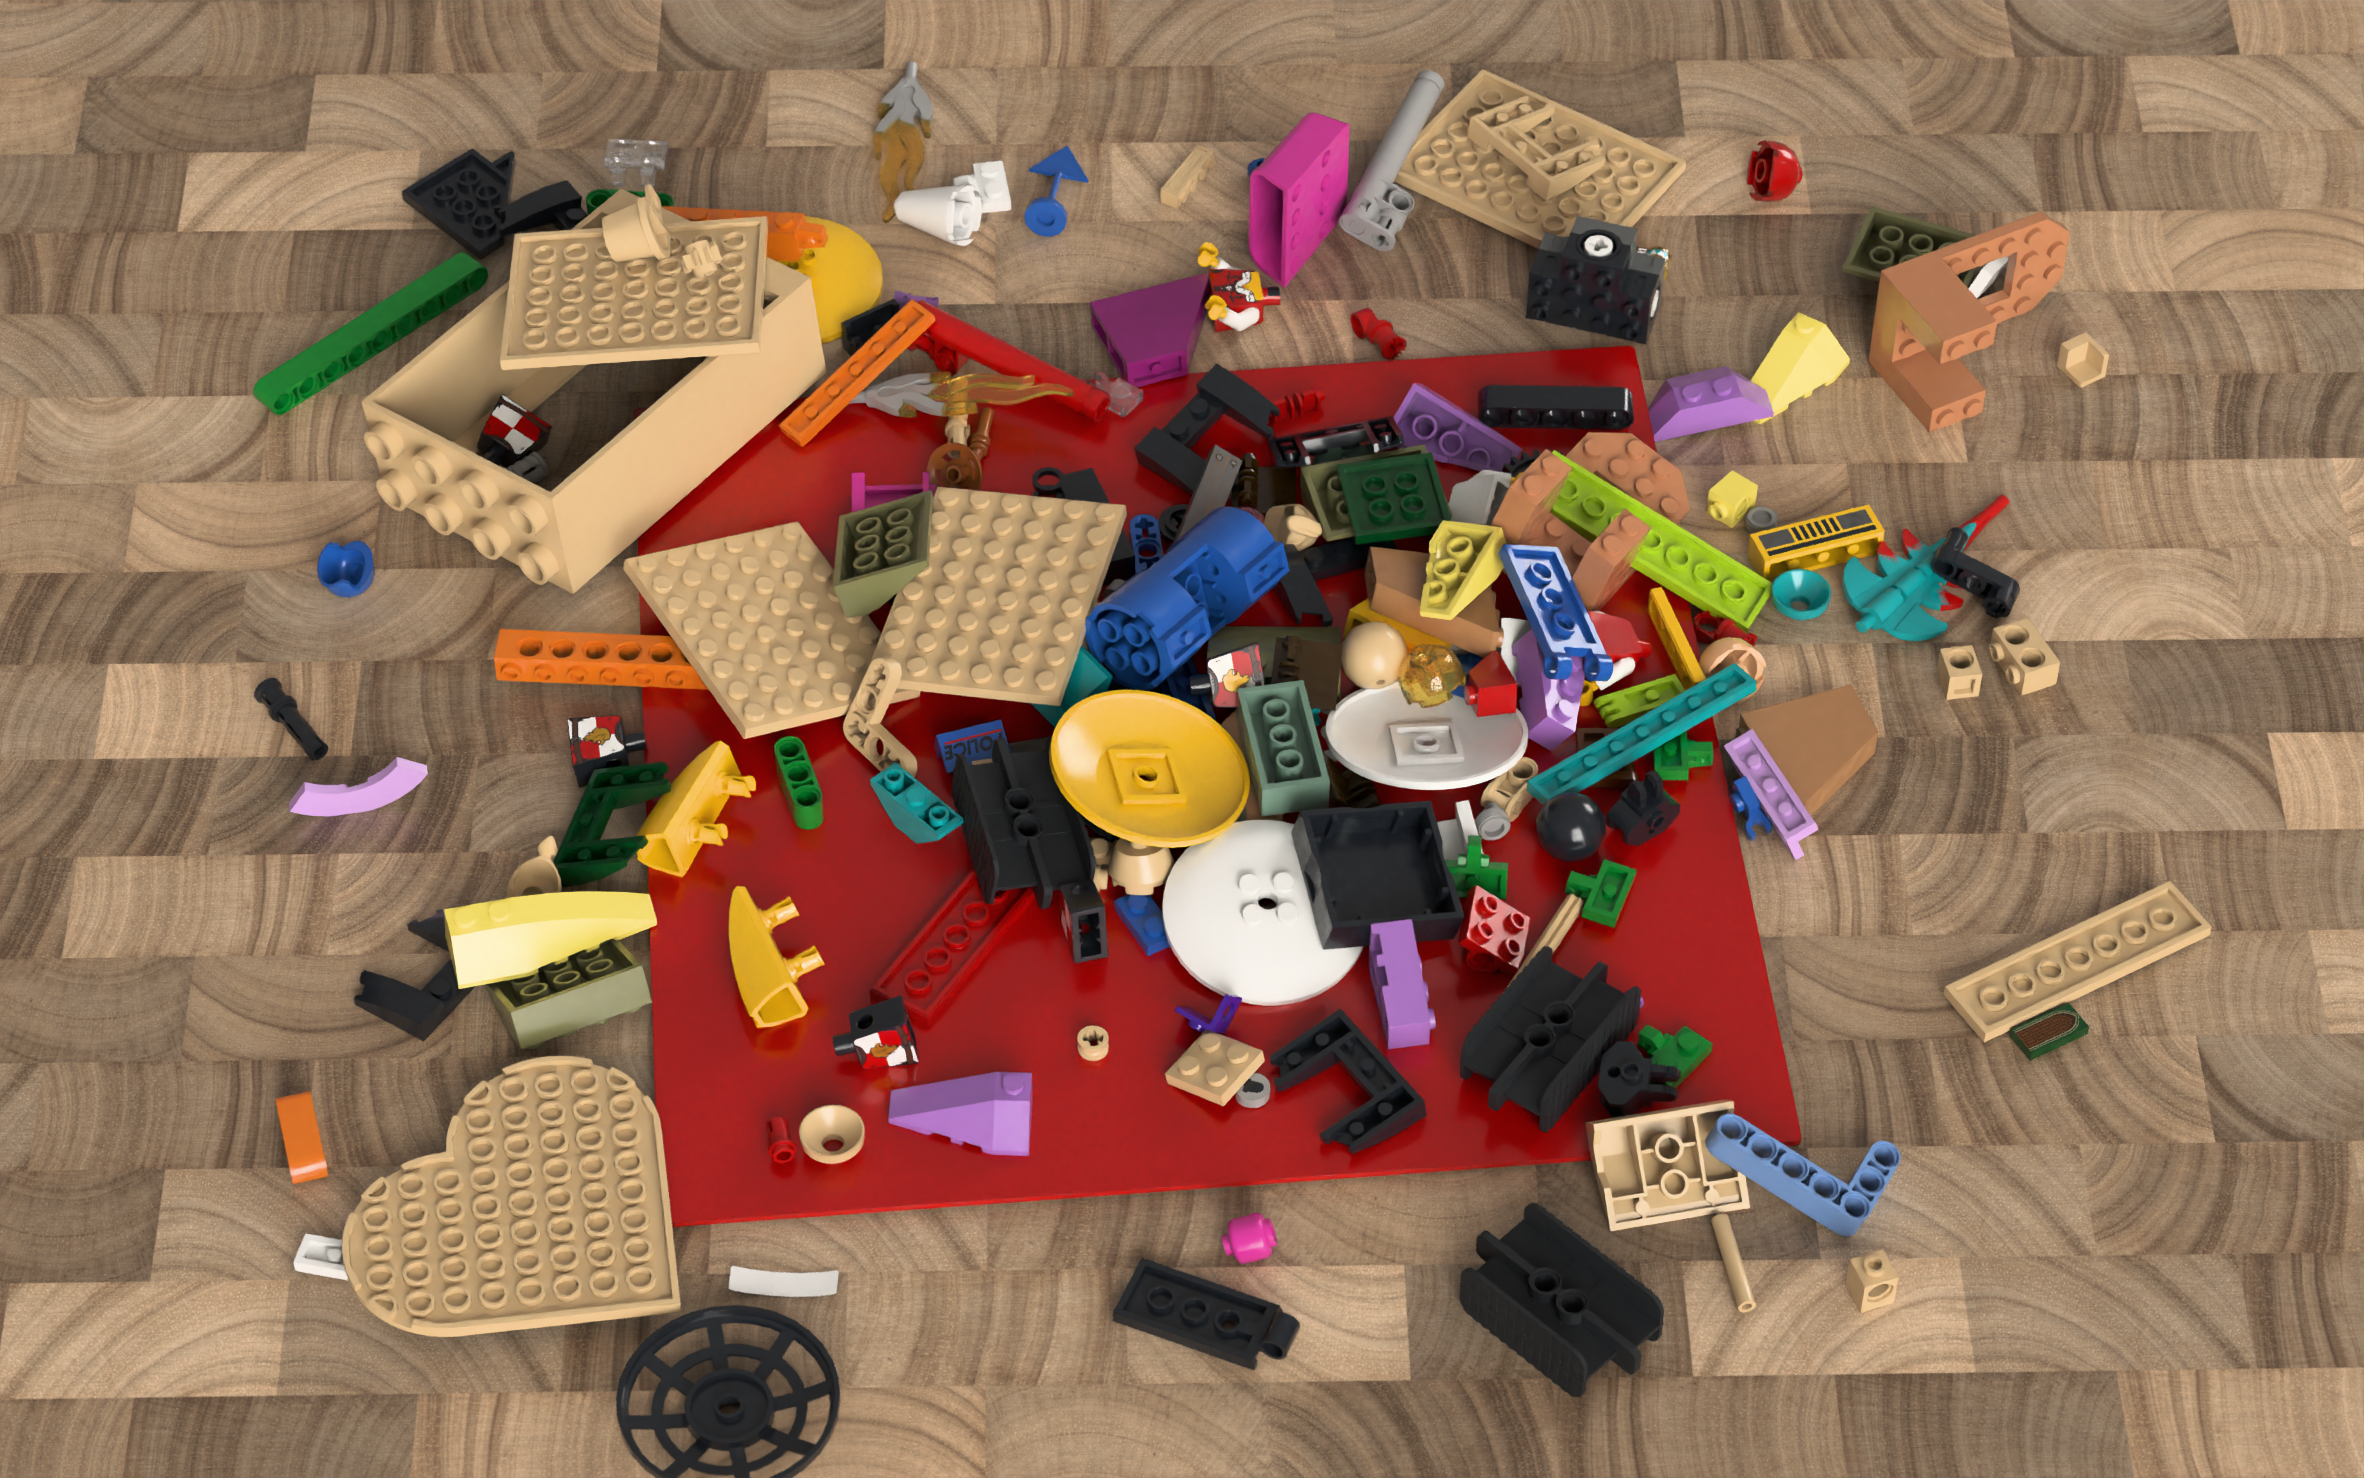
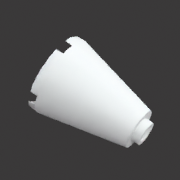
M955 185L904 191L894 202V212L898 220L951 244L966 246L973 240L969 238L972 231H978L982 216L981 198L975 196L973 192L976 190L975 187Z

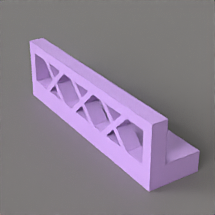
M1751 729L1724 745V748L1740 778L1747 777L1761 803L1762 811L1770 820L1793 858L1797 860L1804 856L1798 841L1819 829L1754 730Z

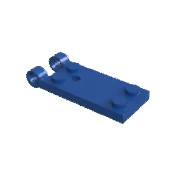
M1504 544L1498 554L1545 657L1543 662L1545 676L1548 679H1568L1572 672V659L1570 656L1585 657L1586 659L1584 673L1589 681H1608L1613 674L1612 659L1605 652L1559 548Z

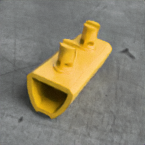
M722 741L713 743L699 754L671 784V791L663 794L635 835H645L649 841L643 849L637 851V860L653 869L683 877L703 843L723 845L721 839H727V827L722 823H714L730 795L750 798L752 796L749 791H755L756 782L753 776H741L728 745Z
M736 886L732 892L729 909V943L735 978L749 1016H752L757 1028L772 1027L805 1016L809 1008L796 984L798 982L797 978L819 966L825 965L815 945H812L811 948L799 953L792 959L787 960L782 957L771 933H773L772 929L775 926L799 916L790 896H787L786 899L762 911L761 908H757L744 886Z

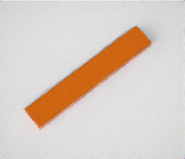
M911 299L779 425L781 431L803 448L936 321L934 315Z

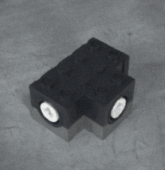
M1577 216L1569 237L1556 236V234L1545 232L1529 272L1526 318L1646 344L1662 303L1666 258L1652 257L1636 252L1635 241L1638 232L1636 228Z

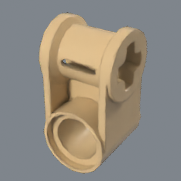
M1522 757L1511 769L1491 781L1483 792L1480 802L1481 806L1486 807L1487 804L1495 802L1499 808L1507 813L1510 822L1514 821L1533 798L1527 791V781L1538 775L1536 762L1531 758Z

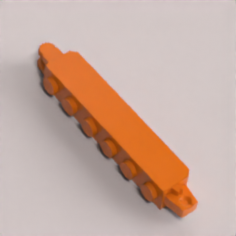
M661 206L690 221L767 216L768 241L766 257L773 260L798 261L805 249L825 247L828 240L825 226L806 222L804 213Z

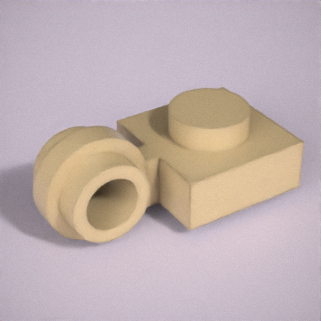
M1090 837L1091 846H1093L1096 858L1093 882L1100 893V889L1107 890L1108 867L1117 840L1110 843L1104 838Z

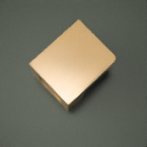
M2084 332L2061 343L2057 366L2076 385L2082 388L2105 377L2109 354L2092 337Z

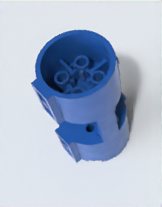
M1220 507L1213 510L1171 544L1165 556L1148 570L1133 575L1094 607L1091 615L1086 618L1085 636L1091 654L1100 664L1104 663L1116 675L1113 680L1133 690L1147 691L1155 688L1195 655L1202 645L1226 624L1235 621L1271 591L1280 579L1290 571L1283 542L1275 541L1268 529L1258 519L1241 509Z

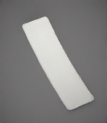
M732 1266L728 1288L734 1291L767 1296L810 1297L833 1295L837 1292L839 1271L787 1273Z

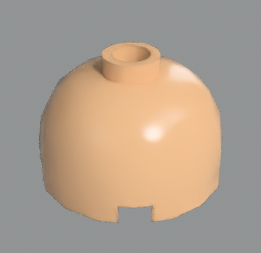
M1725 637L1707 646L1701 654L1698 664L1706 679L1736 663L1756 680V691L1737 701L1738 704L1752 697L1761 687L1765 678L1762 675L1763 666L1766 668V663L1760 652L1741 638Z

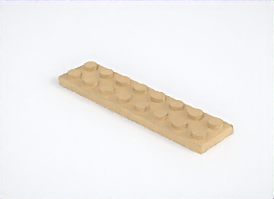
M2168 881L1945 986L1944 996L1980 1039L1986 1042L2010 1031L2012 1028L2210 936L2212 926L2174 884Z

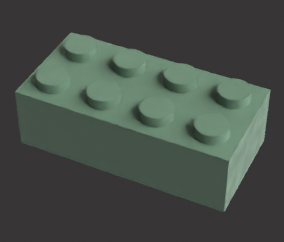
M1299 680L1237 689L1236 716L1261 816L1329 808L1330 780L1304 681Z

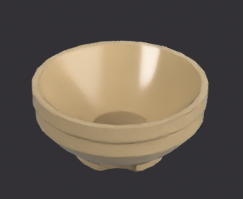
M841 1105L822 1106L808 1113L803 1119L799 1130L800 1142L804 1151L814 1160L829 1164L841 1163L854 1157L860 1151L864 1143V1123L861 1117L848 1107ZM829 1140H839L843 1143V1147L838 1151L830 1152L823 1148L825 1142Z

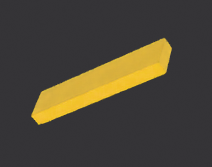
M1662 587L1651 589L1649 593L1648 614L1685 690H1688L1706 678Z

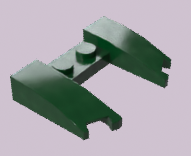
M665 762L603 768L593 771L553 861L561 878L562 888L600 880L625 868L628 865L627 862L637 851L647 845L649 841L645 835L600 839L614 809L640 804L671 791V782L668 778L664 779V774L669 770Z

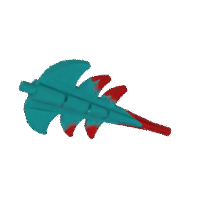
M1998 496L1982 512L1958 527L1968 534V540L1963 546L1962 553L1985 526L2009 505V500L2006 496ZM1904 529L1901 534V546L1909 560L1895 554L1885 542H1880L1876 553V565L1883 577L1873 574L1866 569L1857 557L1850 558L1842 574L1841 587L1847 602L1860 612L1861 619L1856 623L1858 631L1865 633L1868 629L1878 630L1882 628L1890 633L1891 636L1901 640L1917 642L1932 639L1947 630V623L1930 616L1920 607L1921 604L1929 609L1947 611L1960 608L1963 605L1964 600L1947 592L1938 582L1952 588H1962L1944 580L1943 577L1934 573L1930 566L1937 548L1943 545L1947 535L1929 547L1919 541L1908 529Z

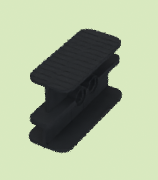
M1052 736L1047 738L1045 749L1009 753L1004 738L995 739L992 749V763L968 765L964 754L957 755L955 768L953 769L952 798L954 799L957 814L963 818V823L961 824L962 832L965 835V841L968 845L971 861H973L976 877L979 880L978 883L981 887L982 896L987 904L994 902L996 891L1033 887L1039 908H1050L1053 891L1059 890L1061 885L1094 880L1096 858L1093 846H1091L1090 837H1088V831L1085 828V822L1082 815L1064 797L1051 771L1049 748Z
M1544 946L1538 951L1523 971L1518 974L1517 978L1505 989L1504 993L1498 997V1000L1491 1005V1008L1485 1012V1015L1468 1032L1462 1046L1460 1060L1461 1078L1467 1080L1474 1073H1477L1493 1082L1488 1093L1487 1106L1490 1109L1498 1111L1509 1099L1540 1117L1539 1129L1545 1133L1553 1128L1556 1121L1561 1118L1562 1114L1567 1111L1568 1107L1585 1090L1588 1083L1590 1084L1594 1076L1599 1073L1602 1055L1617 1041L1628 1039L1636 1026L1641 1006V988L1633 986L1625 994L1606 984L1608 965L1598 961L1582 979L1553 963V950L1548 946Z
M1534 1202L1529 1203L1525 1207L1524 1219L1500 1240L1486 1230L1479 1234L1476 1241V1252L1485 1263L1477 1270L1466 1268L1461 1273L1459 1298L1465 1312L1572 1397H1580L1584 1394L1586 1381L1610 1360L1627 1373L1634 1374L1641 1365L1642 1355L1638 1347L1645 1340L1657 1341L1662 1335L1664 1308L1659 1297L1640 1281H1637L1631 1274L1629 1275L1622 1267L1620 1268L1614 1261H1611L1605 1254H1602L1596 1247H1593L1587 1240L1581 1238L1578 1233L1572 1231L1561 1220L1555 1218L1552 1213H1549L1544 1207Z

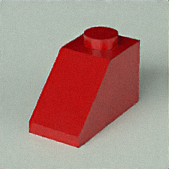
M1491 651L1469 671V684L1464 686V698L1466 704L1471 705L1477 717L1516 713L1517 682L1499 651Z

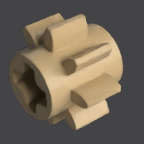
M702 240L685 247L687 255L682 256V259H680L685 274L693 272L695 279H701L718 272L716 264L721 263L722 257L717 245L710 247L707 240Z

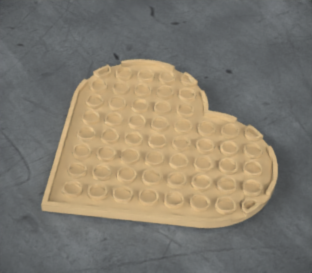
M575 1056L533 1058L507 1066L502 1069L503 1073L488 1082L484 1080L467 1094L464 1098L463 1106L457 1115H453L446 1137V1152L413 1159L401 1164V1170L384 1179L381 1176L361 1195V1202L353 1213L350 1212L344 1227L342 1237L343 1262L347 1279L353 1292L360 1302L378 1318L394 1327L411 1333L435 1337H455L681 1312L663 1136L658 1112L651 1098L648 1095L645 1096L635 1085V1080L614 1067H611L609 1070L594 1065L592 1059Z

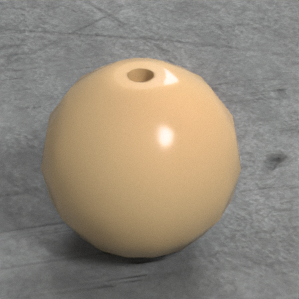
M1373 621L1358 625L1349 631L1342 643L1341 667L1345 675L1361 688L1377 690L1393 685L1400 679L1408 665L1407 644L1402 635L1395 628L1384 622Z

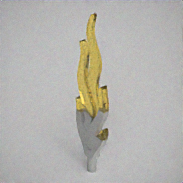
M908 62L906 64L905 77H901L900 82L883 98L877 110L878 118L882 119L874 131L873 138L877 161H880L882 158L883 141L887 140L889 146L888 157L879 176L881 187L889 201V208L883 217L884 223H888L896 215L894 212V202L900 195L897 178L901 167L907 162L908 167L905 173L904 187L906 191L914 190L913 183L924 163V145L914 123L917 116L921 119V129L924 137L927 139L931 137L932 104L920 86L918 78H916L918 65L915 62Z
M947 371L941 373L908 374L874 386H868L867 390L861 391L849 404L867 403L868 407L877 408L899 417H916V410L944 417L978 413V402L1013 405L1049 394L1073 396L1074 391L1060 384L1046 383L1030 386L1035 383L1033 375L1014 377L978 373L952 379L950 372Z

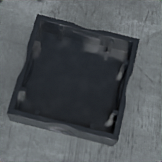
M1431 801L1392 803L1373 808L1338 807L1300 810L1291 834L1323 950L1369 946L1370 924L1412 919L1416 942L1455 938L1464 919V914L1453 876L1444 860L1443 841Z

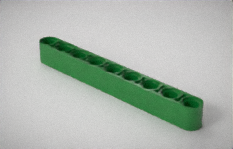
M465 252L454 255L263 376L254 386V398L276 415L285 414L478 291L488 279V270Z

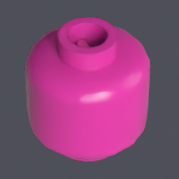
M1252 1213L1231 1219L1227 1225L1228 1233L1222 1235V1242L1227 1256L1234 1254L1235 1259L1240 1264L1268 1258L1272 1255L1273 1247L1278 1246L1271 1219H1265L1260 1213Z

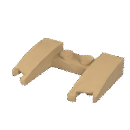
M1527 95L1470 117L1467 137L1485 152L1493 149L1498 150L1528 175L1526 185L1545 201L1564 193L1605 165V157L1595 159L1593 152L1599 150V142L1596 139L1552 156L1524 133L1552 116L1555 111V107L1548 103L1541 109H1532L1527 105L1530 98Z

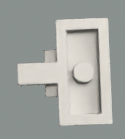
M1003 160L973 164V174L953 178V186L969 185L976 188L982 197V213L1011 210V198Z

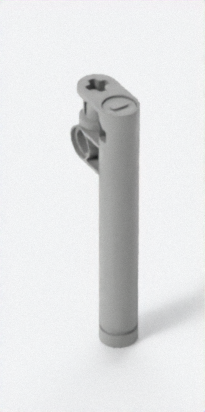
M1422 70L1415 77L1413 84L1408 90L1339 220L1340 227L1346 233L1379 251L1387 252L1394 248L1396 243L1394 236L1396 232L1402 229L1414 208L1415 202L1412 195L1393 183L1444 89L1445 84L1442 77L1431 70Z

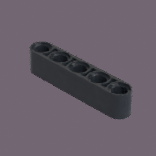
M1489 385L1483 387L1478 393L1479 421L1491 428L1625 429L1633 424L1634 421L1633 396L1631 391L1624 387Z

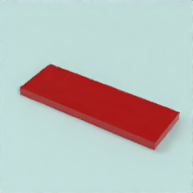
M973 867L870 988V997L882 1002L902 995L909 1017L929 1026L1036 898L1033 887L996 891L994 902L987 904L982 896L981 887L978 883L979 880Z

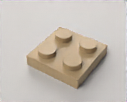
M1206 1029L1165 1073L1167 1084L1224 1106L1263 1064L1265 1059L1262 1050Z

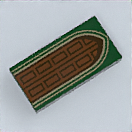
M2067 1003L2012 1028L2010 1037L2031 1061L2087 1035L2089 1026L2070 1003Z

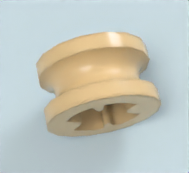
M1091 1025L1084 1027L1078 1033L1077 1050L1082 1058L1088 1061H1097L1107 1055L1109 1036L1104 1028ZM1094 1040L1097 1045L1090 1046L1089 1041Z

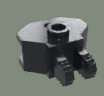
M1654 770L1646 773L1644 781L1640 782L1636 779L1630 782L1629 787L1621 793L1620 799L1606 814L1605 824L1609 828L1621 829L1623 831V841L1627 845L1639 846L1664 832L1680 814V804L1663 789L1662 778Z
M1617 1041L1601 1058L1598 1080L1601 1104L1610 1117L1615 1118L1633 1115L1643 1106L1650 1107L1651 1101H1675L1678 1098V1091L1675 1087L1655 1085L1653 1083L1678 1082L1681 1071L1674 1066L1653 1065L1652 1060L1644 1058L1633 1042Z

